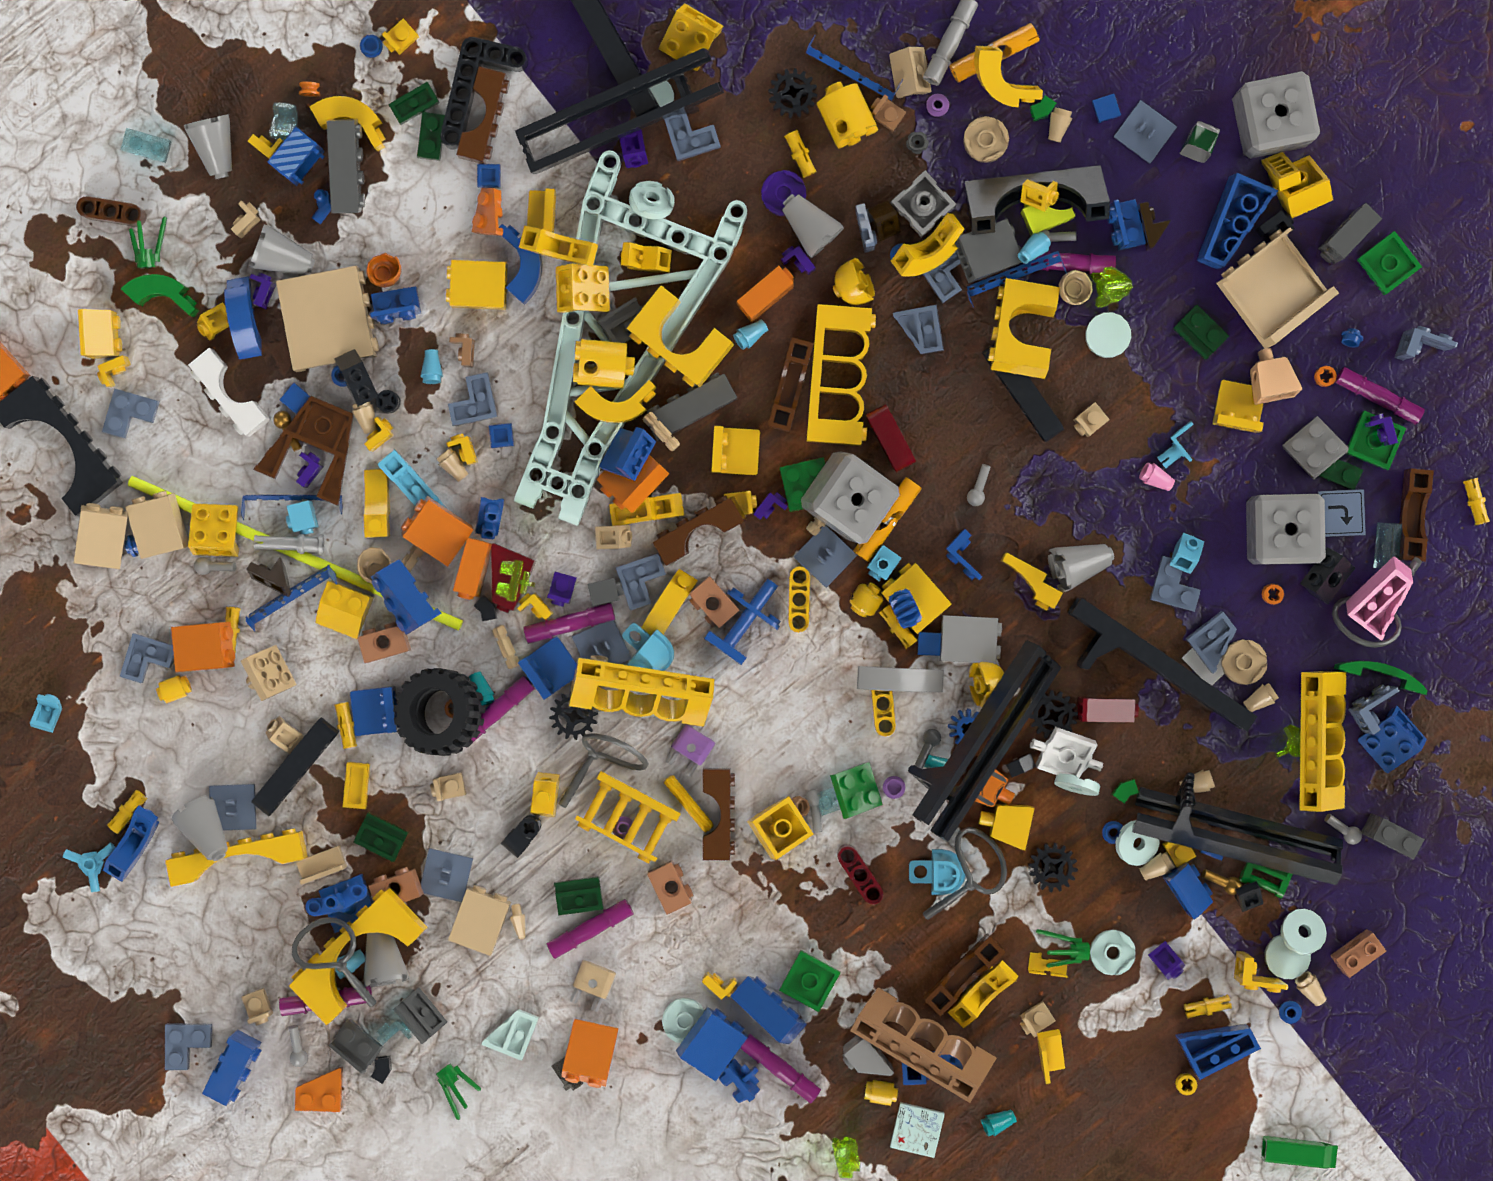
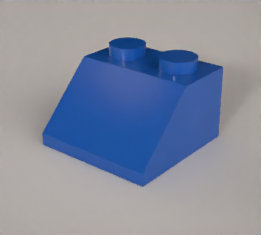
M1186 862L1178 868L1175 867L1171 870V873L1165 874L1162 877L1185 912L1195 920L1213 903L1210 897L1213 893L1206 883L1201 884L1197 878L1200 876V873L1194 864L1189 865Z

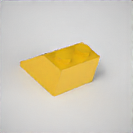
M1310 155L1293 162L1301 174V184L1276 193L1281 206L1291 218L1302 215L1333 200L1330 179ZM1268 174L1273 188L1279 190Z
M78 309L81 356L91 359L119 357V352L122 351L121 338H118V329L121 328V321L117 312L112 310Z
M327 581L319 602L315 623L357 639L374 597L342 584H336L334 581Z
M789 796L765 808L747 821L770 858L774 860L779 859L814 835Z

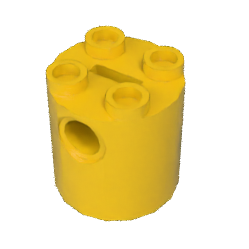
M837 82L825 89V97L820 99L816 105L838 149L846 145L852 146L861 141V136L865 134L869 136L878 131L877 124L857 83L843 87L841 82Z
M586 339L576 341L575 360H578V363H574L573 382H577L578 385L623 388L625 375L633 376L635 357H626L627 343ZM594 361L595 363L589 365L586 362Z

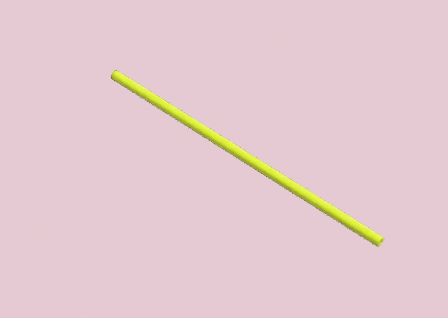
M131 476L128 481L129 487L152 497L155 493L166 491L135 476ZM175 494L179 509L192 514V505L196 503ZM237 522L236 534L254 541V535L269 536ZM275 550L319 570L330 565L337 578L383 597L380 592L374 589L371 583L363 580L360 575L308 552L300 554L297 553V550ZM440 611L442 614L433 619L458 631L463 624V620L443 611Z

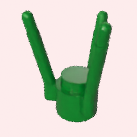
M164 216L162 218L155 254H153L152 249H145L143 229L140 220L137 221L139 249L134 230L132 228L129 229L137 268H155V262H160V250L167 217Z
M1041 929L1036 930L1038 934L1073 943L1069 945V950L1047 951L1048 955H1069L1071 958L1046 964L1047 968L1089 960L1090 945L1088 942H1082V938H1072Z
M450 1063L436 1073L439 1078L437 1081L442 1086L456 1119L460 1120V1115L448 1087L450 1086L464 1109H467L468 1106L454 1085L459 1080L457 1075L477 1091H481V1087L464 1074L458 1065L453 1068Z

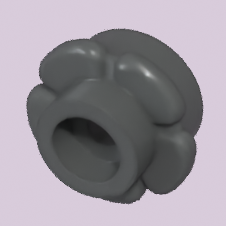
M923 132L910 133L906 141L908 150H912L914 154L922 153L929 145L927 136Z

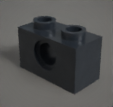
M355 349L335 358L347 388L358 407L379 397L364 363Z
M1327 547L1325 550L1326 557L1320 563L1314 564L1300 584L1312 596L1329 604L1355 570V567L1344 556Z

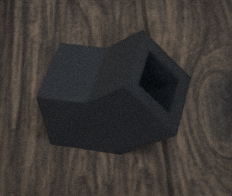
M483 595L474 605L480 611L482 621L498 619L495 604Z
M1025 754L1006 764L1012 778L1036 767L1031 754Z
M391 1055L375 1058V1070L371 1077L381 1084L385 1082L392 1070Z

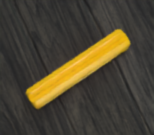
M669 776L664 781V784L705 833L712 829L714 826L713 822L675 776Z

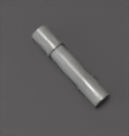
M960 0L954 15L950 18L951 23L941 39L936 54L932 55V59L923 76V79L928 83L938 86L948 66L951 65L950 60L959 46L965 29L969 28V23L978 7V3L975 0Z

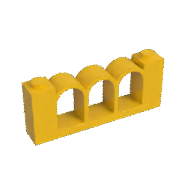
M817 305L807 442L861 446L862 441H866L867 428L863 427V422H858L863 415L864 402L857 392L864 386L867 378L866 369L860 360L864 358L869 348V338L866 333H870L871 328H875L876 314H872V308ZM825 330L857 333L863 340V351L855 357L823 355ZM822 361L855 365L861 372V382L858 386L851 389L820 387ZM820 393L852 396L859 406L857 416L847 421L818 419Z
M578 658L571 687L569 706L591 710L593 706L605 712H615L623 709L624 712L637 717L654 714L661 720L673 722L682 720L681 723L704 727L713 700L715 679ZM599 686L617 688L618 690H605ZM630 691H637V692L650 693V694H649V695H637V694H634V693H632V692H630ZM662 695H663V696H669V697L682 698V699H679V700H669V699H666V698L662 697Z
M1301 672L1300 810L1323 812L1345 808V786L1343 785L1345 765L1341 757L1345 748V732L1341 724L1344 721L1346 712L1344 695H1346V672Z

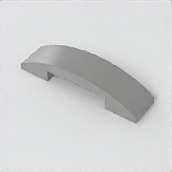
M858 666L857 689L943 692L944 670Z

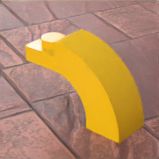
M947 213L928 238L917 244H902L891 262L901 276H916L929 272L944 263L958 249L955 242L964 231V227L954 214Z
M524 225L519 248L551 258L593 267L598 244Z
M678 569L641 628L650 636L656 629L664 635L698 580Z
M1002 960L981 974L962 993L948 1013L965 1028L978 1018L983 1009L999 993L1014 983L1018 975Z

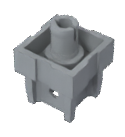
M926 170L912 182V185L906 191L903 190L891 201V205L901 216H904L910 222V226L920 237H923L935 225L936 221L941 217L943 218L956 206V203L946 192L943 193L936 185L937 182ZM925 201L926 205H921V202Z

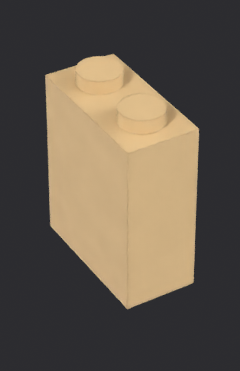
M166 491L153 494L154 498L146 500L145 496L131 500L132 504L125 507L141 559L183 549L188 546L189 540L175 493L167 495Z
M87 503L86 506L81 505L74 563L120 569L128 517L127 511H123V508L115 506L110 507V509L100 508V505L94 503Z
M474 885L473 888L468 887L448 941L491 956L511 902L507 901L508 897L499 893L494 895L488 894L485 888Z

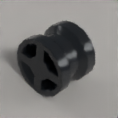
M384 390L378 394L379 397L376 398V405L381 411L394 413L399 409L401 400L395 392Z

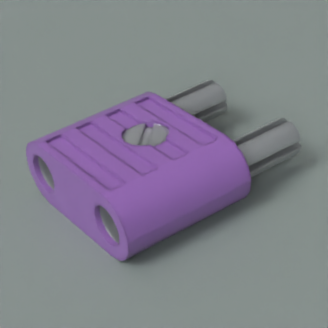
M685 724L671 745L673 749L665 761L668 763L675 750L676 753L669 762L670 765H672L679 753L692 760L684 772L685 775H687L694 762L696 763L688 774L691 777L697 766L703 764L716 743L693 727Z

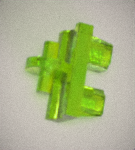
M502 561L500 573L511 575L510 584L498 582L495 594L507 598V601L514 602L516 601L519 584H521L520 594L525 595L528 586H535V582L529 581L531 572L524 571L522 580L520 579L523 561Z
M844 1137L842 1140L833 1138L832 1146L839 1177L853 1178L854 1171H860L861 1168L858 1144L855 1139Z

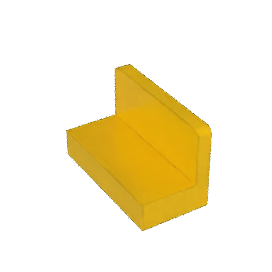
M546 188L545 191H529L527 226L554 233L555 189Z
M1059 1029L1037 1033L1041 1068L1046 1084H1050V1071L1065 1069Z

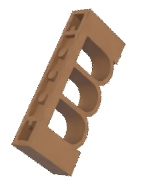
M878 987L858 1015L851 1032L971 1103L997 1058L978 1046L974 1048L970 1042L960 1036H948L947 1031L938 1022L931 1019H920L918 1013L911 1006L897 1002L898 999ZM891 1021L900 1024L907 1031V1035H902L884 1023ZM922 1038L933 1045L935 1052L932 1053L912 1041V1039ZM947 1054L957 1058L961 1062L963 1069L957 1068L939 1056Z

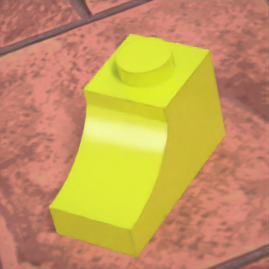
M1024 204L1025 208L1021 211L1030 235L1052 229L1075 217L1072 208L1056 210L1048 207L1044 212Z

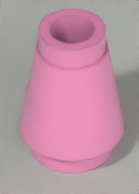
M1146 463L1139 475L1144 484L1170 491L1175 483V479L1171 478L1170 475L1155 463Z

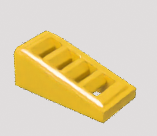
M1283 152L1261 160L1262 165L1280 192L1301 184V174L1298 168Z

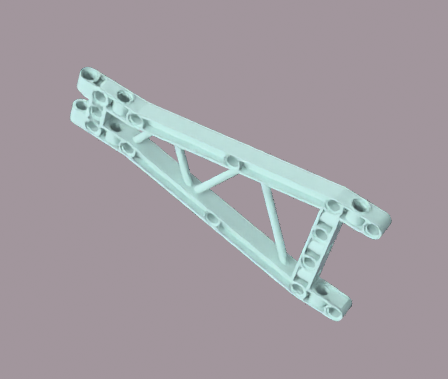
M605 151L599 158L583 199L576 239L598 244L602 222L608 221L619 226L622 230L643 238L654 239L663 246L703 259L699 268L694 270L609 282V291L691 279L679 297L680 305L663 326V343L669 351H672L730 261L747 218L746 205L738 200L729 203L714 238L663 218L656 220L647 219L638 215L630 205L610 198L621 168V161L614 151ZM607 158H615L616 165L614 167L607 168L604 165ZM598 200L600 202L598 209H588L589 201ZM734 207H740L744 212L741 217L736 218L731 215V210ZM634 216L642 218V223L638 227L630 225V220ZM679 232L685 236L681 243H674L672 241V236L675 233ZM718 249L725 250L727 252L726 258L717 260L714 257L715 251ZM579 310L563 313L543 428L514 498V502L533 509L544 490L561 496L563 500L558 519L576 526L580 523L601 468L599 465L614 437L626 423H606L600 421L589 438L569 413L571 396L582 395L590 387V385L573 387L574 363H577V360H575V343L582 338L584 321L587 322L601 341L610 342L593 315L589 311ZM572 313H577L579 315V322L574 325L569 324L568 316ZM645 350L634 368L633 376L629 375L627 379H624L623 388L591 387L596 392L620 389L613 402L626 401L648 380L653 381L666 360L662 357L656 359ZM566 423L584 445L572 476L552 469L556 453L560 450L563 443ZM553 426L559 429L558 437L550 439L547 435L548 429ZM593 443H599L602 448L600 454L591 455L589 451L590 446ZM534 469L542 471L543 475L539 481H533L531 478V472ZM556 477H561L564 481L563 487L556 490L552 487V481ZM577 485H582L585 489V494L581 498H576L573 495V489Z

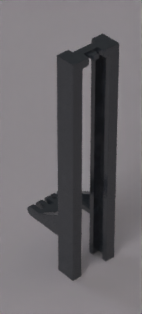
M702 48L515 130L518 141L523 146V153L526 154V162L532 174H539L670 116L699 112V108L696 105L724 93L721 82L693 93L690 90V85L687 84V77L684 76L685 72L712 61L709 51ZM669 79L675 80L681 96L680 99L534 161L527 141Z
M1076 598L1067 611L1069 615L1096 632L1077 661L1079 668L1090 669L1098 657L1116 648H1120L1238 729L1248 732L1258 717L1083 598Z
M1028 640L1025 641L944 766L921 769L911 765L908 768V772L928 789L912 814L918 821H923L925 824L930 825L945 800L949 801L930 830L947 842L1062 668L1055 660L1051 659V656L1046 655V652L1039 645ZM1040 657V663L959 786H955L1025 677Z
M1186 773L1176 796L1142 787L1139 789V793L1135 798L1136 806L1178 817L1173 822L1137 813L1136 822L1132 827L1133 833L1337 885L1342 876L1341 851L1343 849V839L1197 802L1193 789L1195 779L1193 773ZM1190 820L1329 855L1330 860L1334 862L1192 827Z

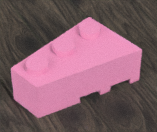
M1393 556L1346 601L1348 616L1382 641L1389 624L1394 620L1398 607L1402 605L1413 584L1411 569Z

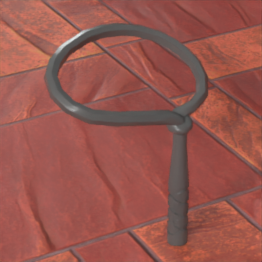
M1414 557L1408 566L1411 569L1412 576H1414L1415 571H1417L1422 563L1417 557ZM1351 596L1339 599L1334 604L1332 616L1335 624L1348 638L1358 644L1374 648L1384 647L1394 642L1401 633V621L1395 613L1396 631L1392 637L1380 642L1361 639L1352 634L1343 625L1338 616L1339 607L1346 603Z
M597 733L586 734L581 740L583 746L589 751V757L573 778L558 804L564 808L568 806L593 760L601 758L619 766L638 771L645 770L649 763L639 751L619 739ZM600 739L616 744L631 752L643 764H631L605 753L596 752L587 740Z
M966 827L956 835L954 847L967 881L965 886L924 911L923 915L927 920L942 911V909H945L948 905H951L968 890L976 889L983 894H995L1004 886L1007 876L1005 858L995 841L983 831L974 827ZM965 833H973L982 837L995 850L1001 864V878L995 888L985 889L973 881L972 874L960 847L961 838Z
M321 918L310 923L299 932L292 944V957L298 965L307 969L337 968L339 972L344 973L353 988L356 989L357 993H359L369 1007H373L376 1004L374 997L346 967V962L353 956L356 948V936L353 929L345 921L337 918ZM326 923H336L347 930L351 945L348 953L338 962L312 964L305 963L300 959L297 952L299 942L314 927Z

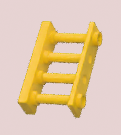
M600 771L597 780L600 781V788L584 818L576 816L575 820L579 821L577 826L588 832L592 828L639 853L637 858L648 864L651 860L656 862L657 857L651 854L667 824H671L672 820L677 822L681 813ZM614 788L620 791V799L604 829L591 822L607 792ZM633 798L640 802L638 806L640 809L625 838L621 839L611 833L628 801L631 802ZM653 809L660 813V820L647 845L642 850L632 845V842L648 812L651 813Z

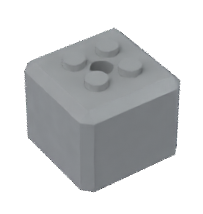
M1302 71L1245 83L1232 98L1243 154L1250 159L1305 148L1320 134L1310 79ZM1277 105L1285 106L1287 109L1286 116L1279 117L1276 115L1275 107Z
M835 452L828 459L802 497L801 504L803 509L845 539L862 544L868 542L900 494L898 486L854 454ZM860 493L862 502L854 506L851 498L853 494Z
M1319 494L1252 496L1246 502L1247 559L1252 564L1320 563L1326 557L1325 500ZM1289 522L1294 523L1297 528L1296 533L1292 536L1287 535L1285 532V526Z

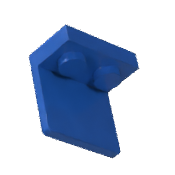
M1118 199L1114 200L1110 204L1109 219H1107L1109 224L1112 223L1114 230L1111 233L1113 245H1117L1118 251L1145 245L1146 241L1136 199L1119 203Z
M416 286L371 294L374 312H370V317L380 322V324L393 323L395 318H403V321L416 319V315L421 314Z
M636 427L634 432L620 428L599 467L635 481L656 441L644 429Z
M557 636L518 662L544 700L573 680L577 663Z
M395 686L350 692L355 736L396 733L400 729L394 723V718L397 717V712H393L394 705H397Z
M1396 705L1389 711L1386 719L1378 724L1381 729L1374 735L1365 733L1359 737L1358 742L1386 773H1389L1420 752L1427 739Z

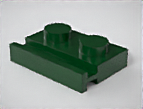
M1195 305L1173 328L1204 360H1207L1229 337L1198 305Z
M368 812L353 843L395 862L409 832Z
M599 876L554 882L558 916L604 909Z

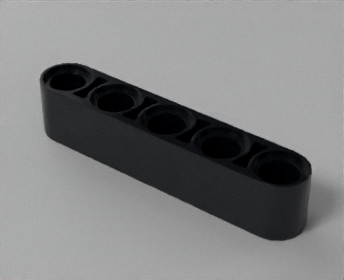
M994 344L982 351L984 358L990 366L992 361H988L990 347L994 348ZM993 370L1045 443L1064 430L1063 425L1029 376Z
M321 717L261 788L251 803L269 817L329 746L339 731Z

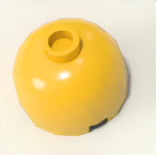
M854 258L841 265L836 271L835 285H833L835 295L851 305L865 304L873 300L874 298L872 297L875 296L869 274L865 276L861 269L865 267L859 259Z
M980 662L973 663L970 666L969 678L973 677L974 686L969 685L975 705L983 707L1004 675V671L997 664Z

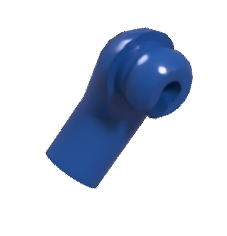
M318 189L314 193L318 209L311 218L321 225L331 211V198L327 191Z

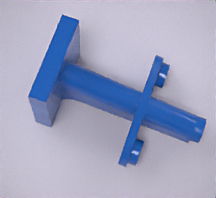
M767 578L750 603L743 600L744 594L734 587L731 591L728 590L726 594L746 607V609L723 640L711 631L708 632L704 639L716 646L725 655L734 659L739 665H742L747 657L734 649V647L755 618L758 616L776 630L780 627V620L771 614L767 617L760 612L778 588V585Z
M363 874L319 890L321 898L309 899L305 908L311 916L317 917L328 914L329 918H337L346 923L349 921L353 923L358 919L356 916L357 912L365 905L369 908L373 901ZM331 923L334 933L339 932L342 928L341 925Z

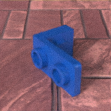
M963 529L945 548L948 552L946 556L955 565L959 562L965 568L963 573L971 580L974 578L980 580L982 576L956 552L958 549L962 552L971 543L969 538L972 535L966 529Z

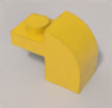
M623 242L621 265L632 270L669 273L672 250L659 246H642L631 242Z

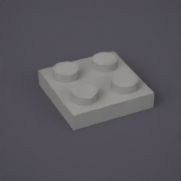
M1318 416L1283 444V449L1313 480L1349 451L1348 447Z

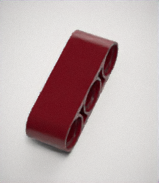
M884 404L866 414V418L894 471L897 473L914 464L916 460L887 405Z
M850 844L842 845L837 852L839 863L864 900L871 905L878 904L883 898V890L856 848ZM844 850H851L854 853L853 859L850 861L843 860L841 858L842 852ZM857 869H864L866 877L858 880L854 877V872ZM872 887L879 890V895L874 899L868 898L866 895L867 890Z

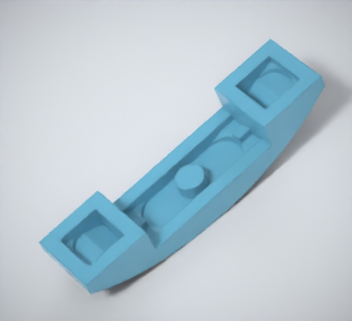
M395 449L377 463L414 506H416L420 499L424 500L429 496L447 508Z

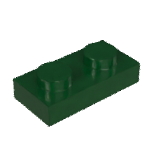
M425 82L388 105L399 124L403 125L440 102L429 83Z
M422 112L417 158L440 161L443 144L440 135L445 117L444 114Z
M1338 459L1322 472L1319 477L1349 490H1355L1363 469Z

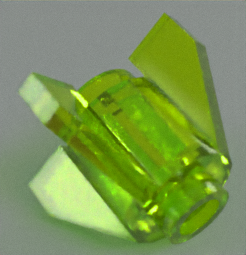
M1113 267L1104 268L1103 273H1091V278L1096 283L1099 295L1095 303L1097 308L1106 307L1110 303L1120 301L1128 296L1132 289L1131 279L1125 273Z
M1291 724L1287 725L1284 728L1288 737L1287 746L1279 750L1276 756L1278 758L1289 753L1294 757H1300L1301 728Z

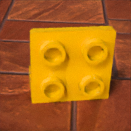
M684 3L676 11L659 46V50L676 60L702 48L709 50L713 40L721 33L724 26ZM700 66L694 68L693 70L698 71Z
M567 264L555 267L558 313L577 310L610 311L609 269L607 266L593 265L591 267L582 264Z
M1222 380L1220 382L1212 424L1254 433L1262 432L1264 423L1260 422L1263 403L1254 404L1252 385Z
M714 426L712 473L757 475L760 431Z
M192 505L188 548L193 555L238 557L239 547L235 542L238 518L237 505Z
M1236 951L1234 979L1244 986V989L1258 990V987L1267 988V991L1281 993V989L1288 990V985L1279 978L1255 976L1257 963L1254 962V958L1246 952Z

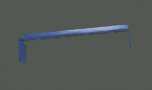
M814 35L806 50L807 54L878 94L888 96L889 100H893L902 81L895 93L886 88L884 89L878 83L869 80V78L860 75V73L812 48L811 44L815 38Z
M1059 251L967 286V294L972 306V296L1004 284L1003 280L1006 278L1017 279L1061 261L1067 274ZM1039 262L1038 264L1031 266L1032 263ZM996 278L995 281L990 283L988 282L989 280Z
M245 495L242 497L241 516L244 521L245 501L324 500L317 498V495ZM342 495L340 496L339 507L341 515L343 512Z
M330 565L324 567L290 588V590H293L290 597L281 594L250 613L249 618L246 616L247 624L255 631V624L328 578H331L337 584L336 573L331 569ZM280 597H283V598H284L283 600L278 601V598H280Z

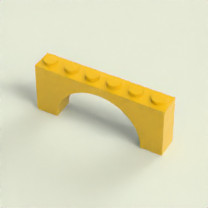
M391 888L385 892L381 889L372 898L374 903L369 908L365 905L357 912V920L353 923L347 922L353 929L355 936L365 933H384L399 939L407 947L428 928ZM342 927L339 930L342 934L337 939L332 937L323 946L326 950L321 955L316 953L307 962L312 964L337 962L341 950L350 941L347 930ZM301 968L291 977L294 981L289 987L326 1026L347 1007L336 986L335 968H306L305 970Z

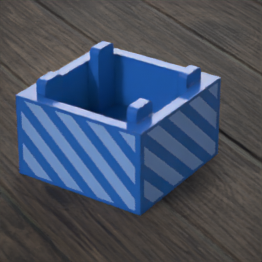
M295 127L267 163L294 185L298 186L299 183H304L302 179L318 159L325 157L322 155L325 151L305 133Z

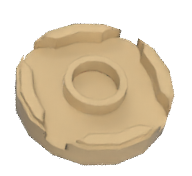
M987 116L977 118L969 124L964 133V147L969 156L978 162L988 163L996 161L1004 154L1008 147V131L1004 124L995 118Z
M1238 640L1228 646L1225 654L1222 655L1221 665L1224 674L1229 680L1236 684L1247 685L1255 683L1263 677L1267 670V656L1263 648L1254 641Z

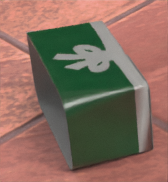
M1198 121L1189 132L1180 154L1195 161L1205 163L1213 152L1220 129Z

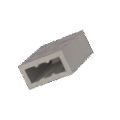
M942 615L940 661L989 662L996 664V659H1000L1001 646L997 645V636L1001 637L1002 623H998V618Z

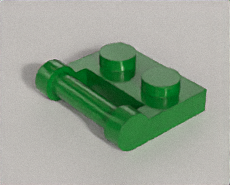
M1246 862L1239 881L1244 884L1257 881L1260 888L1272 892L1275 897L1282 899L1293 874ZM1253 868L1281 879L1280 883L1276 885L1252 875Z

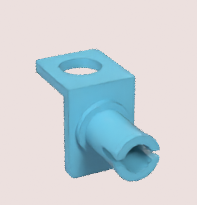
M1192 421L1170 436L1173 440V446L1157 457L1160 462L1169 457L1162 463L1165 468H1168L1169 465L1181 456L1186 457L1189 462L1192 461L1190 455L1176 439L1193 425Z

